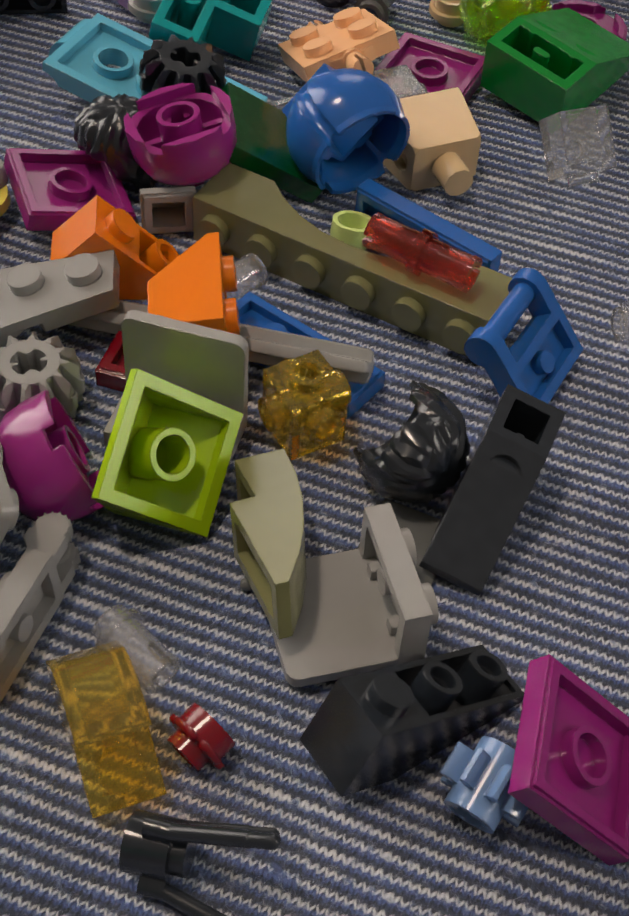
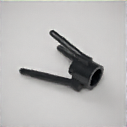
M136 809L131 815L124 832L119 866L120 871L140 876L137 895L164 901L189 916H227L171 885L170 880L173 876L180 878L188 876L195 857L197 844L276 850L281 844L280 833L276 828L190 821Z

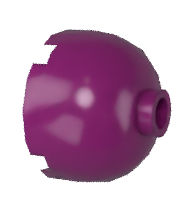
M181 83L162 87L142 96L136 101L138 112L132 118H130L128 112L126 113L124 126L130 150L136 163L152 179L172 186L196 187L213 178L228 165L237 142L236 123L230 97L220 88L210 86L211 94L196 93L194 83Z
M44 390L23 401L5 414L0 421V442L3 450L2 465L9 488H13L18 495L19 511L25 517L36 521L38 516L41 517L44 513L49 514L53 511L54 513L61 512V515H67V518L72 522L104 508L103 505L91 498L99 470L87 477L86 473L90 471V466L85 454L89 453L90 450L72 418L56 397L50 399L49 391Z

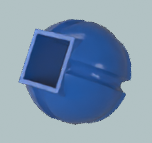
M324 63L282 109L287 117V145L294 163L305 177L316 183L321 190L327 188L331 194L355 191L357 186L368 178L376 180L385 173L383 161L385 159L397 161L406 147L410 136L408 119L404 114L401 101L393 89L369 72L354 68L334 69Z

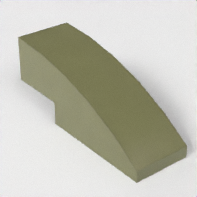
M283 448L234 460L238 501L230 502L234 557L279 640L293 636L302 610L307 580L303 496L296 471Z

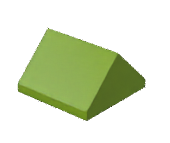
M131 369L91 498L115 514L197 536L208 537L243 413L140 369Z

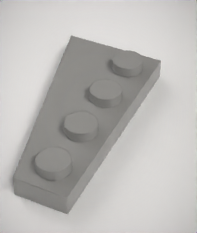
M114 250L82 253L73 257L37 263H23L14 267L0 269V347L6 346L9 335L16 338L27 328L39 325L47 332L119 307L120 266Z

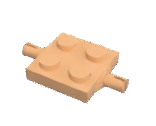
M359 7L347 8L336 13L333 16L334 21L327 24L314 20V25L310 21L307 26L293 31L289 35V40L278 44L283 62L305 82L324 63L334 69L354 68L373 74V60L400 48L395 29L366 9H360Z

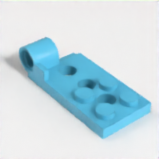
M97 13L92 19H83L51 46L49 57L43 61L42 70L48 73L59 87L90 103L101 95L115 97L118 94L123 95L124 93L140 99V60L143 59L144 51L151 49L153 40ZM112 64L120 66L121 68H110L106 65ZM225 76L227 82L267 102V96Z

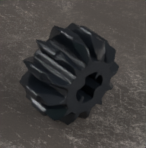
M171 34L168 42L153 40L151 49L144 51L143 59L140 60L141 97L162 87L181 83H194L196 93L211 94L210 86L222 90L227 83V79H225L224 57L218 53H213L212 44L195 43L193 36L188 40H180Z

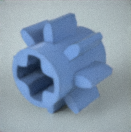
M482 736L474 751L463 743L457 742L439 772L443 775L440 781L451 787L444 800L445 806L470 825L487 833L493 834L502 818L513 826L518 827L529 808L508 793L515 749L489 736Z

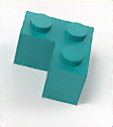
M162 0L151 22L148 38L168 42L171 34L180 40H188L193 36L195 43H210L215 47L250 61L265 29L273 0Z

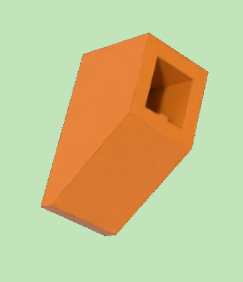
M98 195L52 233L50 260L73 257L82 253L114 250L120 266L119 300H148L147 281L179 256L176 249L169 242L157 239L138 225L128 212L113 207Z
M219 232L206 233L147 281L148 313L240 335L237 299H227V292L238 291L234 255H222Z

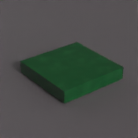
M227 82L222 91L231 100L237 142L229 162L275 181L279 188L306 202L313 203L323 190L316 183L305 177L294 163L287 145V117L283 111Z

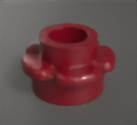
M194 702L180 717L175 714L169 717V721L176 731L167 741L189 765L198 772L208 762L218 770L224 767L221 759L235 746V742L212 716Z

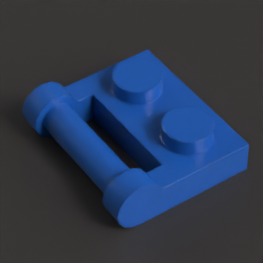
M522 268L518 270L508 284L509 294L485 327L475 329L465 342L464 351L473 363L485 368L500 397L509 384L548 404L580 356L583 347L545 277L535 269ZM528 308L532 318L509 349L504 340Z

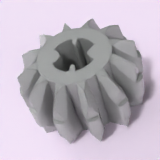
M35 331L27 340L21 341L9 335L6 348L0 347V421L6 413L17 405L44 390L49 391L50 399L56 397L70 417L75 418L78 402L84 400L83 393L86 389L84 374L81 373L80 359L76 355L75 348L64 347L59 336H53L41 341Z

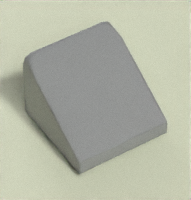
M195 186L140 189L142 228L151 234L192 232L193 196L196 194Z

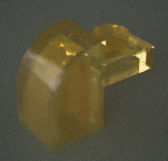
M112 641L45 661L63 729L71 742L87 806L92 818L167 794L149 725H152L136 672L125 647L118 641Z

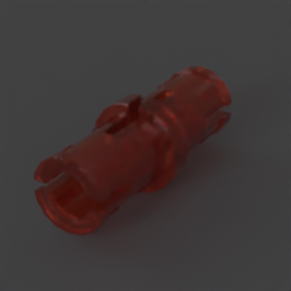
M379 212L372 216L365 228L364 235L372 238L365 237L362 239L364 247L385 254L405 264L406 271L420 276L421 273H425L458 288L464 293L470 291L479 276L480 270L476 268L482 266V258L456 249L438 240V234L426 228L422 232L411 229Z

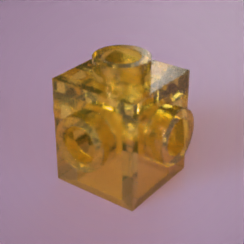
M315 350L293 359L283 360L277 365L263 369V397L258 399V411L266 429L272 433L292 461L344 440L347 407L352 399L351 389L345 375L338 369L334 370L320 351Z

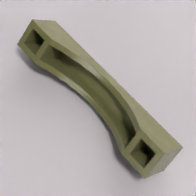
M229 162L193 196L194 240L198 241L206 233L219 232L222 252L234 255V257L464 356H466L464 351L465 342L475 329L485 327L509 294L508 284L512 280L511 277L472 261L446 263L408 261L377 255L350 246L322 232L300 216L283 197L275 181Z

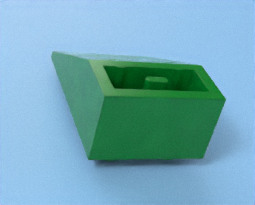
M570 8L520 15L487 41L480 86L557 134L629 70V43Z

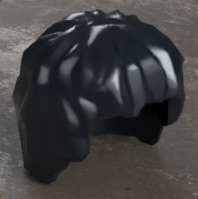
M125 93L123 95L118 94L115 97L110 95L98 96L83 108L74 122L73 138L77 142L78 149L85 150V153L90 155L92 159L105 161L114 172L116 179L132 182L138 191L143 188H153L158 181L152 179L136 163L129 147L124 126L126 113L128 112L130 118H132L138 112L136 101L139 99L128 96Z
M413 380L409 384L411 387L409 400L415 406L408 420L402 423V427L383 445L368 450L355 447L353 453L359 463L361 474L382 497L408 503H429L437 494L445 493L449 487L454 486L459 480L461 472L466 468L467 456L470 453L471 445L468 442L469 438L466 433L465 419L455 403L449 400L440 390Z

